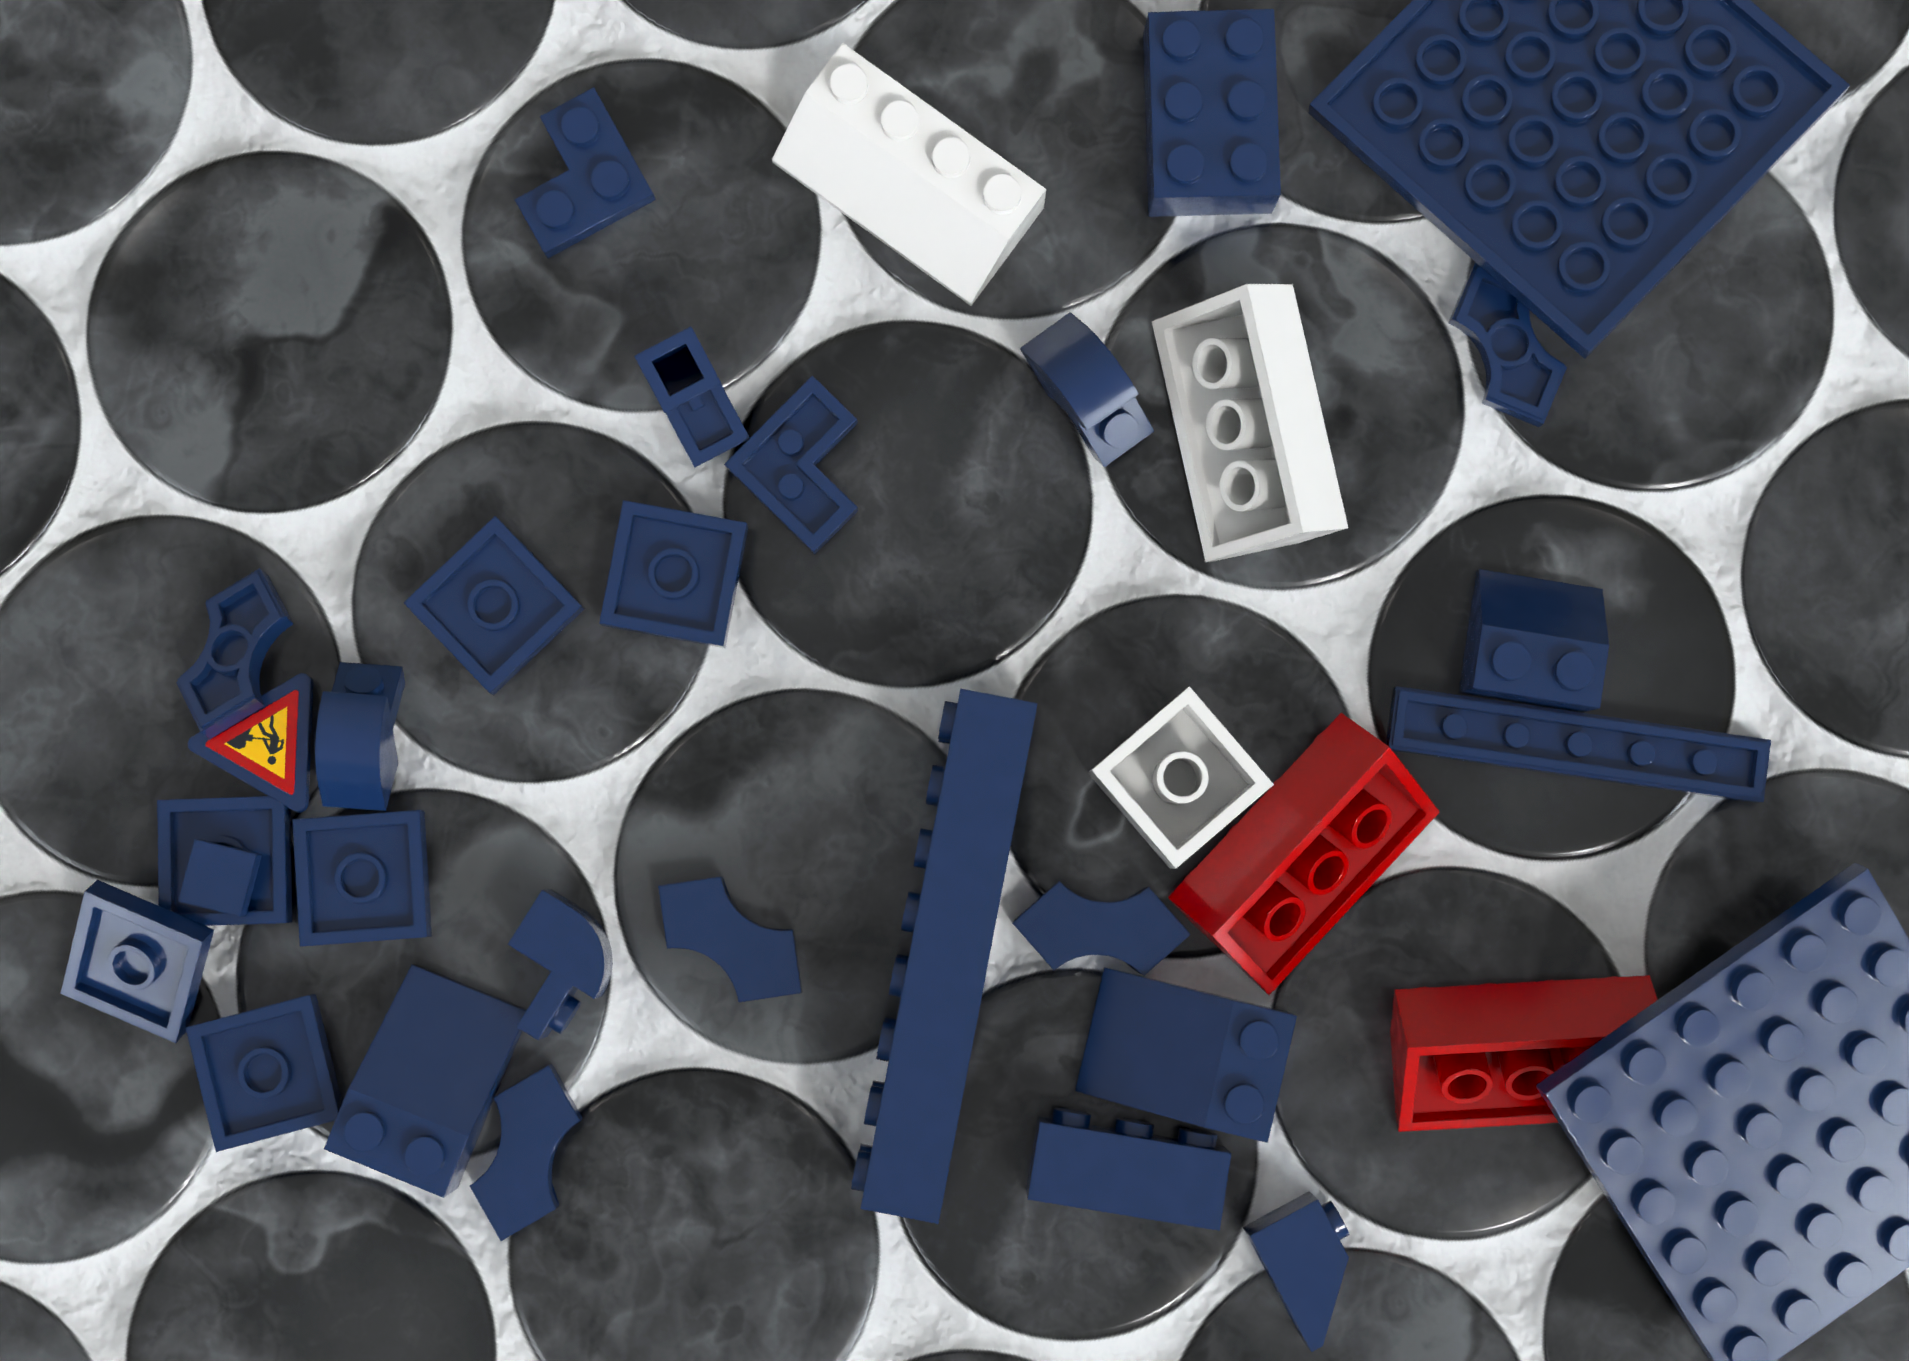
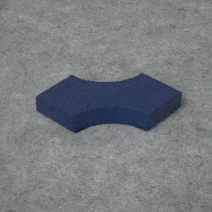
M1475 263L1470 269L1448 324L1455 326L1466 334L1475 344L1482 357L1486 371V389L1482 404L1540 427L1546 420L1567 367L1547 353L1537 340L1531 325L1529 309L1480 265Z
M261 568L206 600L205 603L210 619L207 642L195 664L182 674L176 682L200 732L209 739H212L265 706L261 698L259 686L263 660L269 648L280 634L294 624L270 577Z
M723 876L658 886L667 949H689L702 953L714 960L731 979L737 993L738 1002L800 994L803 992L794 930L767 928L747 918L732 902Z
M1058 881L1012 922L1053 970L1078 957L1104 955L1122 960L1139 974L1145 976L1191 935L1150 887H1146L1124 900L1097 902L1078 896Z
M552 1064L493 1097L501 1119L500 1145L488 1170L471 1184L470 1188L500 1241L559 1207V1201L552 1183L554 1156L564 1135L577 1125L583 1117Z

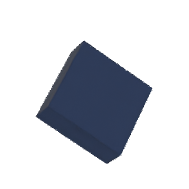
M194 839L178 902L245 917L262 854L203 839Z

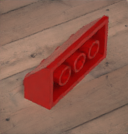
M1340 713L1315 738L1305 752L1273 783L1274 785L1228 831L1227 835L1168 897L1197 929L1268 995L1278 987L1440 813L1392 749L1343 713Z
M1650 975L1396 989L1394 991L1390 1036L1398 1132L1559 1123L1535 1085L1656 1002L1658 999Z

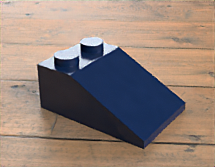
M412 964L348 1088L324 1150L443 1198L458 1189L493 1104V1097L497 1094L522 1033V1030L516 1026L525 1014L526 1009Z
M1104 967L1075 1091L1204 1128L1268 1143L1297 1016L1287 1011Z

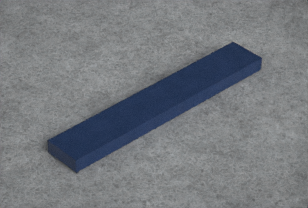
M1396 686L1392 692L1386 745L1392 751L1761 803L1764 802L1771 740Z

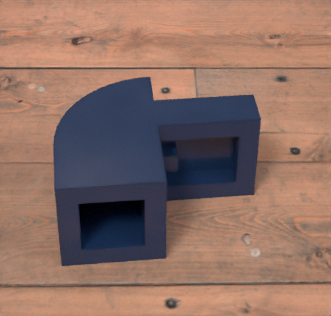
M1071 312L1020 348L1046 394L1068 413L1091 454L1103 467H1106L1154 432L1153 427L1135 398L1139 393L1126 372L1099 337Z
M691 326L634 356L694 468L750 439Z
M340 662L332 691H323L318 712L315 741L316 775L322 806L386 811L398 767L393 728L405 687L403 666Z
M553 889L542 890L508 943L509 946L550 971L549 976L516 1026L536 1040L548 1037L552 1029L562 1034L581 1005V1001L573 997L577 989L593 999L602 997L610 982L613 966L610 942L599 922L586 910Z

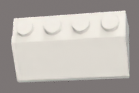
M844 43L840 45L805 92L772 158V162L970 306H972L1044 209L1046 188Z
M1245 284L1152 321L1205 562L1297 544L1347 529L1348 524L1293 285Z

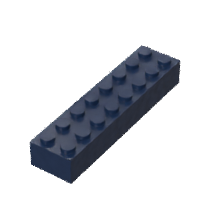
M961 688L958 703L945 701L938 742L950 744L945 767L933 764L926 797V804L938 806L933 830L920 829L913 865L914 867L926 869L921 894L908 892L901 931L913 933L909 956L897 954L889 989V995L901 997L897 1019L885 1017L876 1056L877 1060L888 1062L885 1082L873 1080L864 1118V1124L875 1126L876 1130L873 1145L862 1143L860 1145L851 1189L863 1192L860 1209L939 1224L1038 703Z

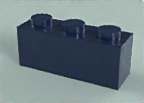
M1053 1108L1052 1118L1038 1116L1026 1188L1028 1200L1220 1231L1232 1153L1225 1146L1216 1145L1217 1134L1180 1128L1178 1139L1153 1135L1154 1124L1124 1118H1116L1115 1129L1090 1125L1091 1114L1063 1108Z

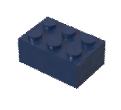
M1274 9L1148 12L1143 33L1149 217L1272 214L1281 196Z

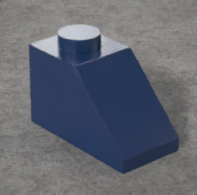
M1307 1192L1249 1223L1243 1229L1303 1342L1313 1352L1321 1348L1325 1341L1349 1259L1340 1240L1350 1234L1331 1200L1321 1205L1311 1192Z

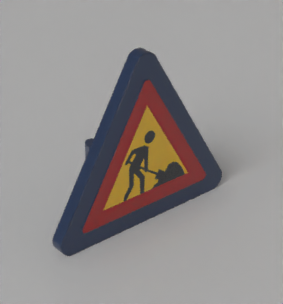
M305 673L294 676L261 696L264 707L212 739H209L201 732L192 736L188 741L189 750L293 811H305L309 806L313 679Z

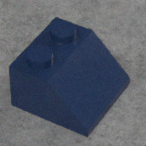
M1478 569L1475 577L1458 693L1580 713L1599 709L1609 651L1603 589Z

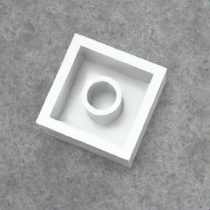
M1190 686L1088 772L1170 869L1179 867L1274 785Z

